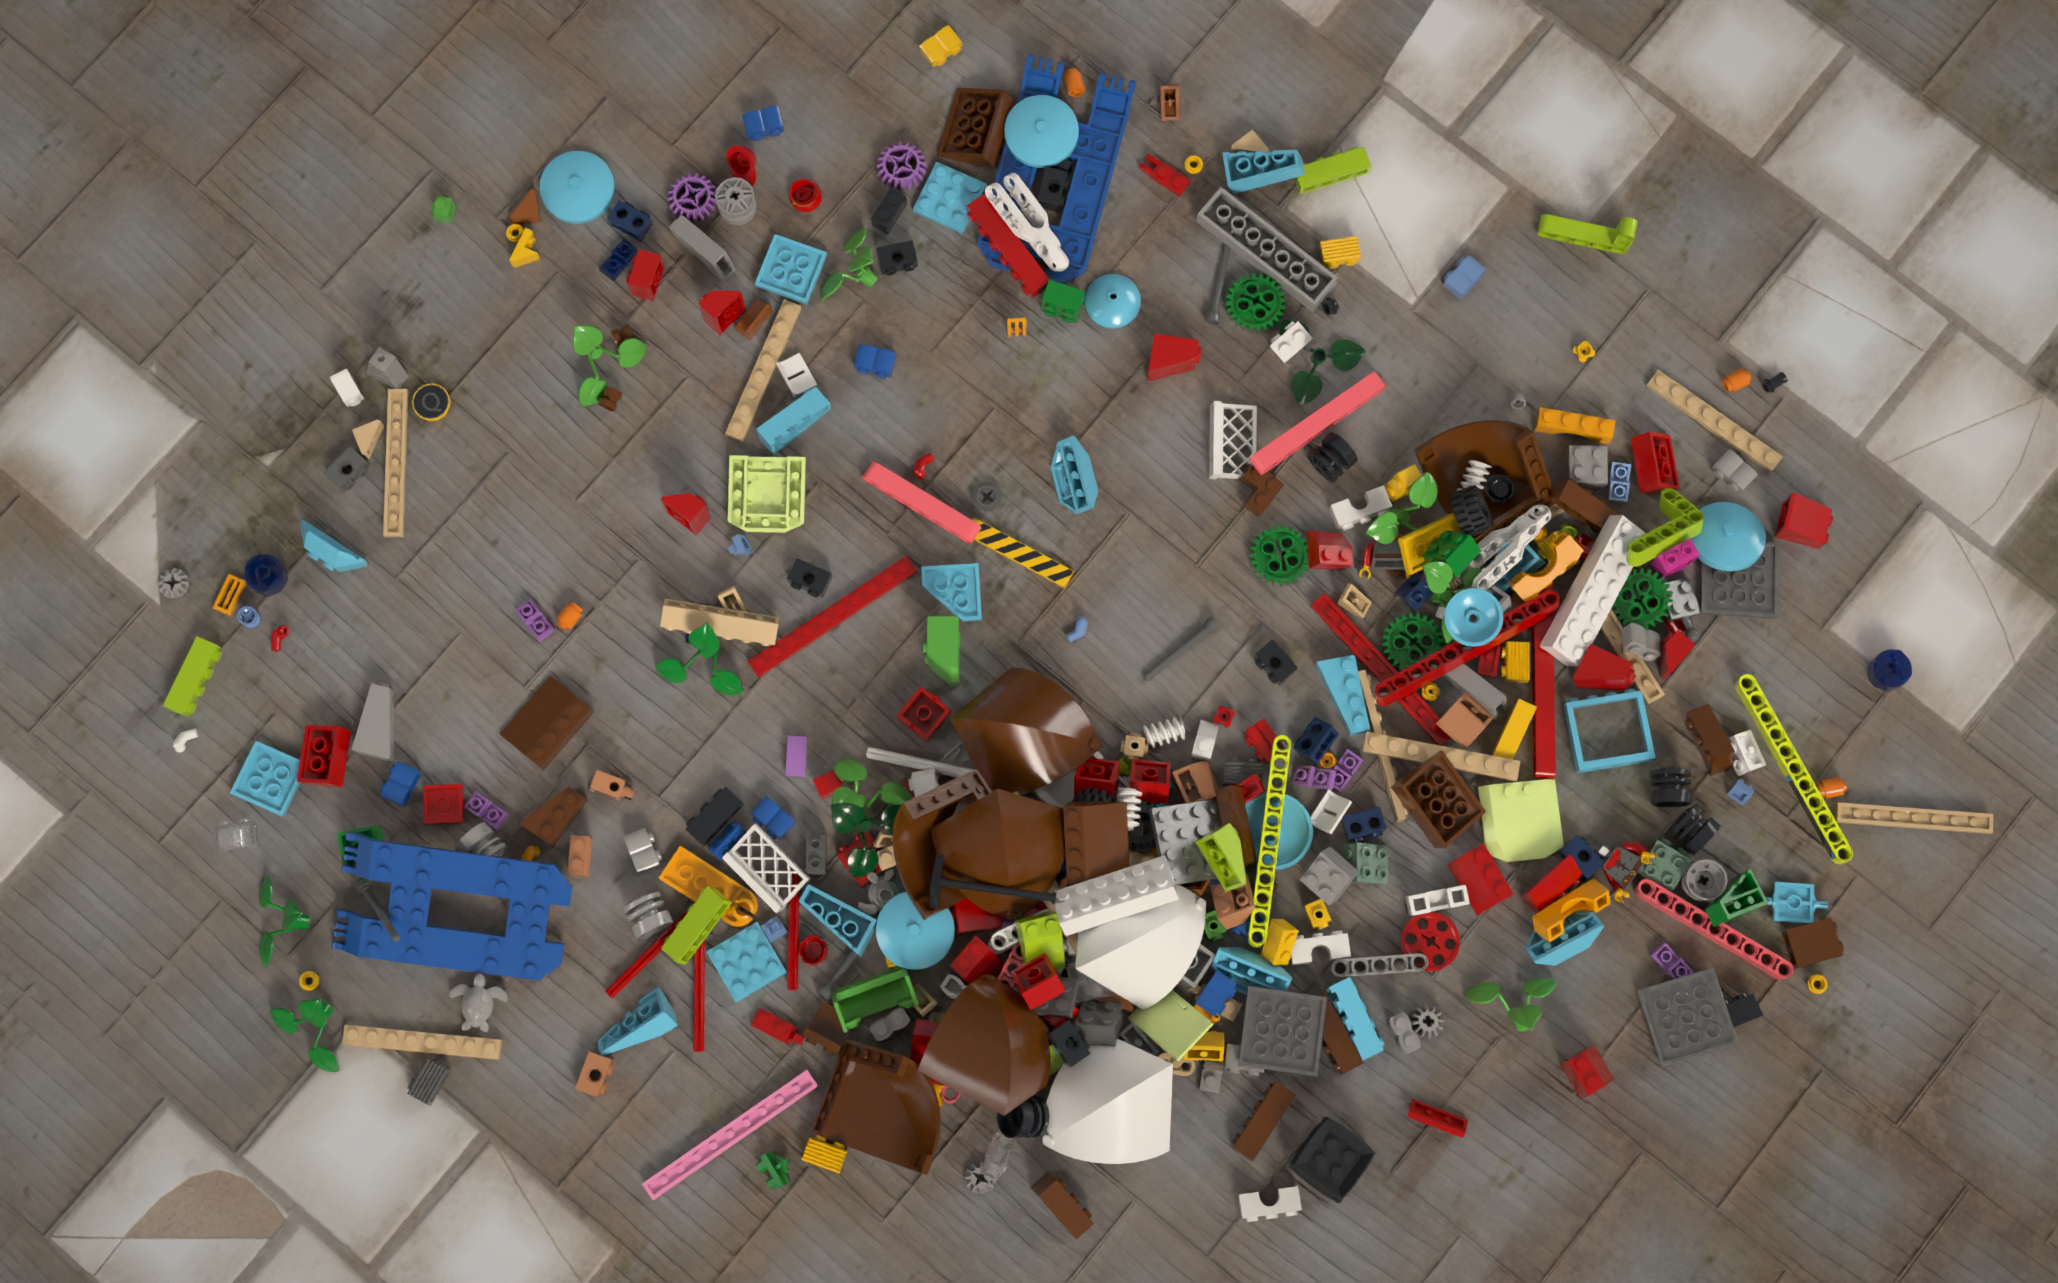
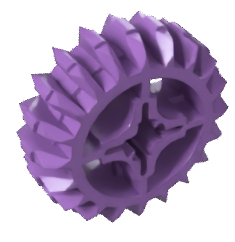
M901 141L899 146L892 143L891 149L886 146V152H880L881 158L877 159L879 164L876 166L877 170H879L878 177H882L881 182H887L888 188L894 185L895 191L898 187H901V191H904V187H908L911 190L912 184L917 187V180H923L922 175L926 174L925 168L927 167V164L924 162L925 156H921L922 151H916L915 145L910 148L908 142L905 146H902ZM911 158L917 164L915 170H913L912 166L909 165ZM888 162L894 168L892 175L886 169Z
M688 173V178L681 175L682 180L675 179L676 185L671 184L670 188L672 191H668V196L670 197L667 200L670 203V210H674L675 216L679 215L680 217L683 215L689 221L693 218L695 223L698 221L697 218H701L704 221V215L710 217V211H715L714 205H717L715 199L716 187L712 185L710 179L706 181V176L704 175L699 178L698 173L694 177H692L691 173ZM691 186H698V187H701V188H699V189H694V188H692ZM686 189V193L678 200L680 193ZM689 192H691L692 196L695 197L696 203L694 202V200H691ZM707 196L706 202L700 207V202ZM689 206H690V207H693L694 209H693V210H690V209H686V207H689Z

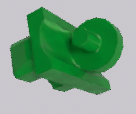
M773 1151L761 1156V1160L756 1164L759 1172L764 1173L769 1170L772 1175L766 1180L769 1189L782 1187L791 1182L787 1176V1173L790 1172L787 1164L791 1162L789 1158L783 1160L781 1155L775 1156Z

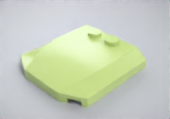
M729 455L728 522L746 532L786 533L803 525L805 520L806 457Z
M1544 779L1492 784L1477 788L1479 803L1486 811L1481 816L1484 845L1492 857L1500 859V861L1505 863L1539 860L1549 857L1564 847L1555 780Z

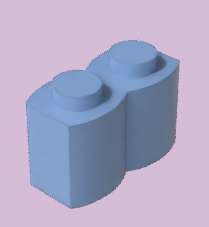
M1470 255L1466 258L1462 257L1456 264L1457 268L1454 271L1450 270L1444 277L1445 282L1443 286L1460 300L1480 280L1486 271V268Z

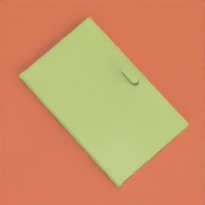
M1173 990L1159 1002L1145 1010L1137 1007L1128 1017L1130 1022H1134L1143 1033L1176 1061H1179L1214 1025Z

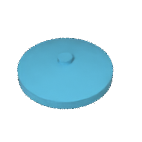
M1035 95L1023 99L1011 109L1006 118L1004 134L1007 147L1017 160L1031 167L1046 168L1058 165L1071 155L1078 141L1079 127L1074 112L1066 103L1052 96Z
M570 151L557 156L546 166L540 179V195L545 207L554 217L567 223L581 224L598 218L608 209L614 197L615 183L608 165L598 156L585 151Z
M1716 502L1700 509L1704 514L1702 531L1699 535L1691 538L1698 550L1700 554L1698 558L1702 562L1722 571H1739L1750 567L1760 558L1765 547L1766 534L1761 521L1754 513L1741 505L1730 502Z
M1266 793L1257 796L1245 804L1257 861ZM1286 794L1284 797L1275 870H1283L1298 863L1307 853L1313 837L1312 821L1307 810L1298 800ZM1276 798L1269 800L1272 807L1280 805L1279 800ZM1269 817L1267 818V823L1269 826H1276L1277 820ZM1270 836L1264 838V842L1267 845H1274V838ZM1265 855L1262 857V862L1270 865L1272 859L1270 856Z
M907 892L896 895L885 904L876 924V937L883 954L895 965L911 970L925 969L940 962L949 952L955 936L954 919L949 908L923 920Z

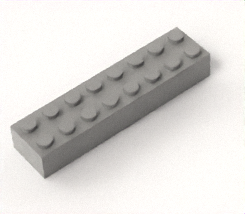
M1222 187L1219 188L1197 214V223L1228 245L1234 252L1265 276L1269 275L1270 280H1276L1278 286L1281 285L1283 290L1310 311L1314 312L1335 287L1338 280L1337 276Z

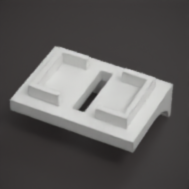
M800 353L782 362H776L777 368L793 397L817 386ZM803 370L805 372L791 380L788 379Z
M1327 790L1310 816L1312 826L1332 834L1352 802ZM1328 810V811L1333 812V813H1335V814H1337V815H1336V816H1332V815L1326 813V811Z

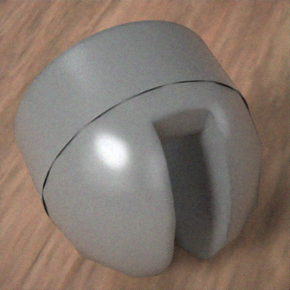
M1521 393L1513 394L1510 399L1511 407L1517 410L1524 408L1526 405L1524 395Z

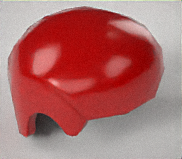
M1580 533L1575 542L1584 550L1581 553L1580 559L1586 560L1595 542L1587 535Z
M811 935L800 943L798 953L802 962L814 966L821 964L827 958L828 945L822 937Z

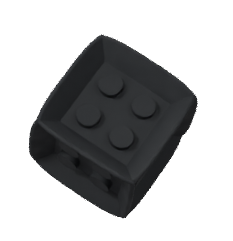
M1325 1116L1305 1140L1288 1167L1317 1191L1336 1203H1341L1343 1198L1347 1196L1361 1178L1376 1152L1344 1126Z

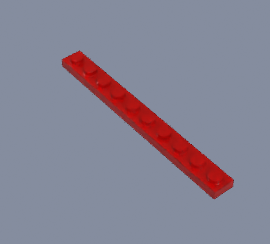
M907 556L903 557L777 641L775 645H771L748 660V664L757 677L760 678L916 574L917 570Z
M1326 593L1310 605L1314 612L1380 683L1398 673ZM1399 683L1396 686L1402 687L1405 684ZM1416 691L1397 700L1437 745L1443 746L1451 739L1436 724L1441 718Z

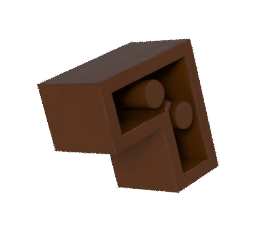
M1250 463L1238 478L1253 490L1242 506L1256 517L1262 515L1285 484L1268 471L1260 475Z

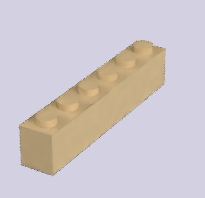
M665 599L660 627L670 631L675 629L683 630L685 633L690 634L691 631L708 622L716 636H721L723 639H739L744 643L757 642L763 646L775 645L779 617Z

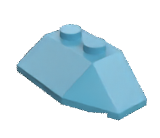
M1075 436L1057 442V449L1050 468L1059 502L1075 514L1094 508L1099 491L1088 453Z
M301 519L300 526L304 548L309 552L307 555L315 561L320 559L324 562V567L330 571L335 569L338 572L363 568L368 565L363 558Z
M1576 912L1565 919L1563 923L1564 934L1548 942L1533 930L1525 949L1535 964L1556 966L1588 949L1604 928L1603 923L1594 912Z
M1241 947L1219 948L1212 963L1215 971L1218 970L1236 982L1235 988L1237 992L1247 995L1248 986L1287 991L1292 977L1280 965H1272L1263 956Z

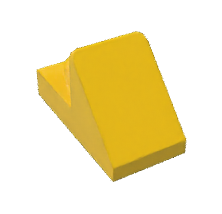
M525 228L509 259L511 265L515 268L540 259L537 252L529 249L534 246L536 240L533 231Z

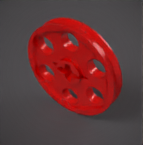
M1435 912L1419 914L1405 925L1401 934V949L1403 954L1421 952L1428 959V966L1423 971H1438L1450 965L1456 958L1460 949L1459 932L1454 923L1442 914ZM1424 918L1427 920L1428 926L1426 929H1420L1417 926L1418 919ZM1437 922H1446L1447 930L1440 932L1436 927ZM1406 935H1415L1416 943L1413 945L1408 944L1405 940ZM1427 937L1428 939H1430L1431 937H1433V942L1436 946L1430 945L1428 947L1426 945L1427 941L1425 940V938ZM1447 939H1452L1455 942L1454 949L1448 950L1445 948L1444 943ZM1439 954L1443 957L1444 962L1442 965L1434 964V955ZM1424 960L1421 963L1413 961L1414 966L1417 968H1422L1425 964Z

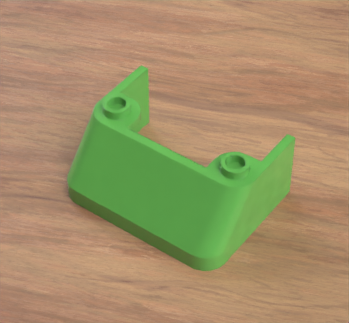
M928 616L927 641H923L925 664H928L929 669L951 687H960L959 616Z
M902 967L890 969L839 988L831 993L844 1033L848 1031L847 1028L857 1027L861 1018L896 1005L903 1006V1008L919 1005L907 970Z

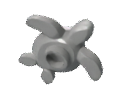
M892 869L886 871L884 876H877L873 872L867 874L868 880L872 882L868 893L870 905L858 903L859 911L869 916L880 914L885 904L900 894L897 886L891 881L894 875Z
M478 973L475 976L473 988L466 984H460L450 992L451 998L463 995L461 1008L466 1019L462 1024V1030L464 1031L469 1030L471 1027H479L481 1031L488 1032L489 1025L486 1023V1020L493 1011L494 1003L492 998L500 999L503 1002L508 1001L507 994L501 988L494 986L487 990L484 989L486 981L482 973Z

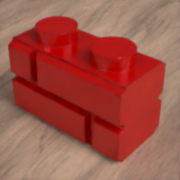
M1263 718L1244 732V740L1249 747L1253 746L1255 748L1257 759L1260 762L1264 761L1267 765L1270 763L1272 745L1277 735ZM1281 741L1276 743L1279 749H1286Z

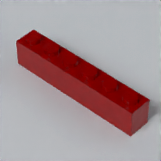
M983 194L968 204L966 213L968 219L972 223H976L980 235L988 239V245L993 252L997 251L1000 255L999 260L1001 263L1009 267L1011 270L1010 275L1015 281L1018 280L1022 285L1020 287L1026 296L1029 295L1033 299L1045 291L1049 282L1048 276L1021 240L1015 236L986 195Z

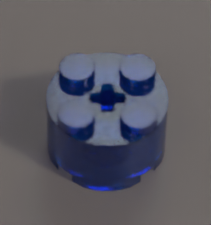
M255 555L245 565V581L260 595L267 597L275 595L285 587L288 581L286 568L272 555Z
M1889 649L1881 652L1870 661L1867 669L1870 683L1874 687L1887 692L1896 690L1905 684L1912 675L1910 660L1901 650Z

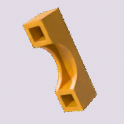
M1540 407L1536 415L1534 431L1552 435L1556 433H1572L1584 436L1592 442L1609 444L1613 439L1616 420Z
M1565 531L1550 543L1551 559L1543 570L1537 573L1520 571L1507 583L1525 603L1538 596V593L1543 589L1548 588L1552 584V580L1563 574L1567 566L1571 562L1577 561L1584 551Z
M1594 878L1532 916L1534 931L1548 942L1553 941L1565 933L1563 923L1571 914L1581 911L1597 913L1610 905L1609 890Z

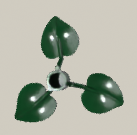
M1285 319L1281 321L1279 327L1280 336L1286 332L1284 328L1292 321ZM1299 322L1310 334L1309 328L1304 323ZM1350 340L1334 342L1331 345L1333 355L1327 353L1323 348H1316L1314 350L1304 346L1302 349L1311 352L1310 359L1313 367L1310 373L1300 371L1291 380V390L1299 404L1309 403L1320 394L1323 385L1322 379L1319 376L1313 375L1317 365L1322 364L1327 358H1333V364L1336 368L1348 371L1358 364L1366 352L1365 349Z
M837 803L831 805L834 828L840 833H850L857 827L861 836L863 849L854 848L847 860L849 871L855 878L869 874L877 867L879 862L877 852L874 849H867L864 831H868L871 824L874 823L881 827L884 826L885 832L893 835L895 817L901 804H893L886 807L881 814L883 822H879L873 817L869 818L863 809L855 804Z

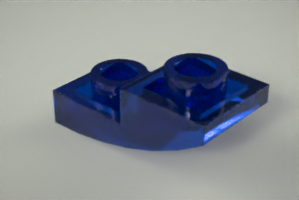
M623 239L612 250V255L599 267V271L612 281H615L632 261L638 249Z

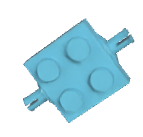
M1774 882L1772 897H1766L1767 905H1771L1773 910L1774 922L1813 923L1815 909L1828 908V901L1816 900L1814 884Z

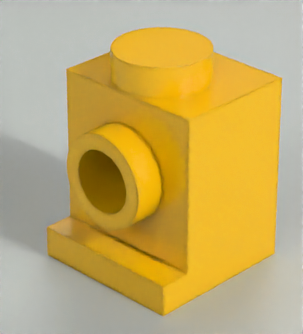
M1322 899L1303 907L1312 929L1317 928L1319 931L1329 926L1328 923L1331 922V918ZM1321 912L1322 918H1317L1315 913Z

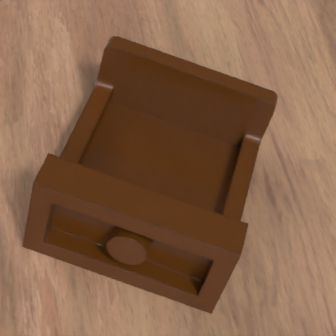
M1832 918L1782 931L1793 969L1843 956L1844 947L1842 942L1838 940L1836 934L1838 933L1836 923L1832 921Z

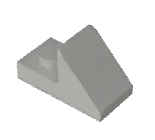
M1225 1054L1222 1062L1204 1061L1199 1090L1219 1094L1221 1077L1224 1071Z

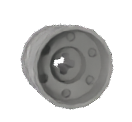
M734 177L720 183L716 190L715 199L723 220L732 225H742L752 220L756 214L757 203L753 188L749 182L742 178Z
M482 822L467 832L456 844L454 850L502 857L507 850V846L505 843H500L501 839L499 837L491 839L494 831L485 822Z
M1705 859L1689 864L1680 879V885L1687 897L1701 902L1713 900L1722 895L1728 880L1726 872L1716 861ZM1700 878L1705 879V882H1703V884L1698 883V880H1700Z
M659 892L643 895L622 909L624 915H629L626 918L628 922L637 921L631 928L637 941L651 937L674 923L668 910L658 911L665 905L664 901H658L661 898Z

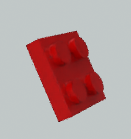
M463 784L423 786L424 825L464 823Z

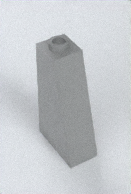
M683 215L674 220L672 225L669 226L673 236L722 282L736 271L726 251Z
M378 347L368 363L366 373L393 389H401L408 378L407 373L394 355Z
M1465 664L1442 675L1461 694L1464 692L1468 693L1494 717L1492 721L1495 724L1508 711L1506 696Z
M378 682L376 685L371 683L351 750L357 754L393 762L394 691L389 688L388 684Z

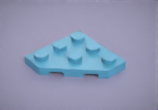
M979 563L921 567L923 588L954 615L959 616L962 622L982 621Z

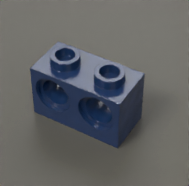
M618 200L607 218L610 226L639 242H642L652 226L648 213L642 210L640 212L635 210L634 206L626 201L623 203ZM621 213H627L625 218L618 217ZM636 222H643V225L640 227L634 226Z
M1314 717L1307 725L1301 737L1297 739L1293 748L1302 758L1318 765L1339 733L1332 725Z
M1380 807L1348 815L1341 819L1347 842L1359 843L1365 840L1364 837L1370 835L1372 838L1382 836L1383 832L1387 829ZM1370 819L1378 821L1377 828L1370 827ZM1350 825H1358L1360 832L1353 833L1350 830Z

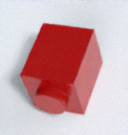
M834 770L813 779V783L822 800L832 796L835 789L844 784L843 780L837 777Z

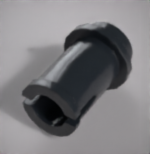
M1780 372L1770 379H1765L1762 387L1765 392L1773 393L1777 387L1787 383L1788 379H1785L1787 378L1786 375Z

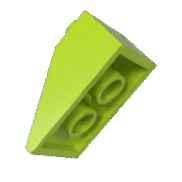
M1230 823L1210 831L1195 841L1225 892L1246 884L1240 838L1236 829Z
M1049 911L1015 920L1024 964L1046 953L1055 971L1065 969L1062 929L1056 912Z

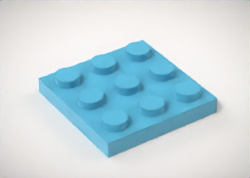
M936 162L913 208V212L964 234L970 222L966 215L967 205L983 195L987 184Z
M775 234L756 279L755 287L808 305L828 254L825 251Z
M255 741L230 794L284 817L300 785L297 782L300 760Z
M758 922L707 951L708 956L736 1003L787 973Z

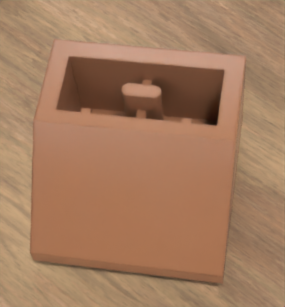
M1464 692L1436 724L1462 748L1466 749L1494 717L1468 693Z
M1207 760L1190 764L1172 772L1171 777L1183 804L1216 798L1215 790L1219 789Z
M1245 873L1246 884L1228 892H1225L1221 883L1211 886L1217 918L1226 930L1245 923L1255 908L1247 873Z

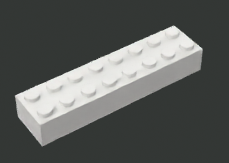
M1609 515L1540 644L1541 648L1566 666L1579 667L1589 645L1593 643L1633 566L1626 562L1629 543L1647 533L1623 515Z

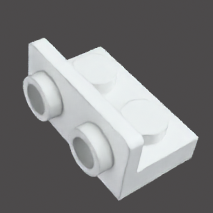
M1292 321L1284 328L1286 332L1282 336L1278 333L1270 340L1272 343L1270 345L1271 349L1284 363L1313 339L1299 321L1296 324Z
M1751 730L1728 738L1735 750L1732 764L1738 776L1766 766Z

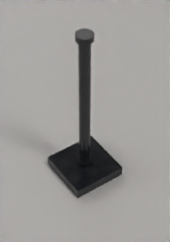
M936 854L930 885V908L938 909L941 889L945 888V886L1051 901V904L1056 902L1057 892L1045 893L947 879L944 876V854Z

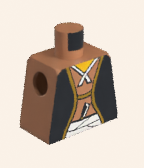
M596 770L589 792L619 801L620 797L631 800L635 789L624 786L626 781ZM615 785L618 787V790L615 792L611 791L610 786Z

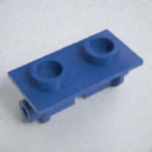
M736 821L730 823L721 832L726 836L724 839L718 836L708 848L720 861L747 833Z

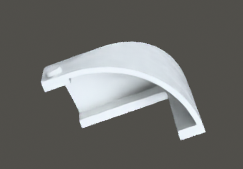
M1175 885L1179 900L1078 932L1076 969L1143 1010L1153 1006L1178 984L1191 965L1203 936L1206 900L1180 885Z
M1118 1039L1115 1047L1089 1045L1090 1055L1072 1067H1067L1065 1063L1062 1065L1051 1087L1046 1103L1049 1110V1125L1043 1134L1044 1146L1075 1159L1104 1164L1144 1161L1160 1156L1170 1150L1172 1063Z

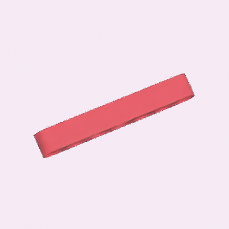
M875 461L871 462L862 476L872 486L969 544L973 542L981 530V526Z

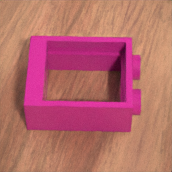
M1688 539L1658 555L1648 568L1653 570V575L1656 572L1660 573L1659 579L1662 577L1668 578L1690 566L1700 554L1692 540Z

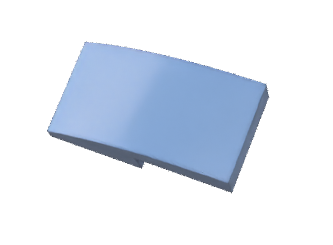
M1611 462L1608 500L1628 502L1631 464Z

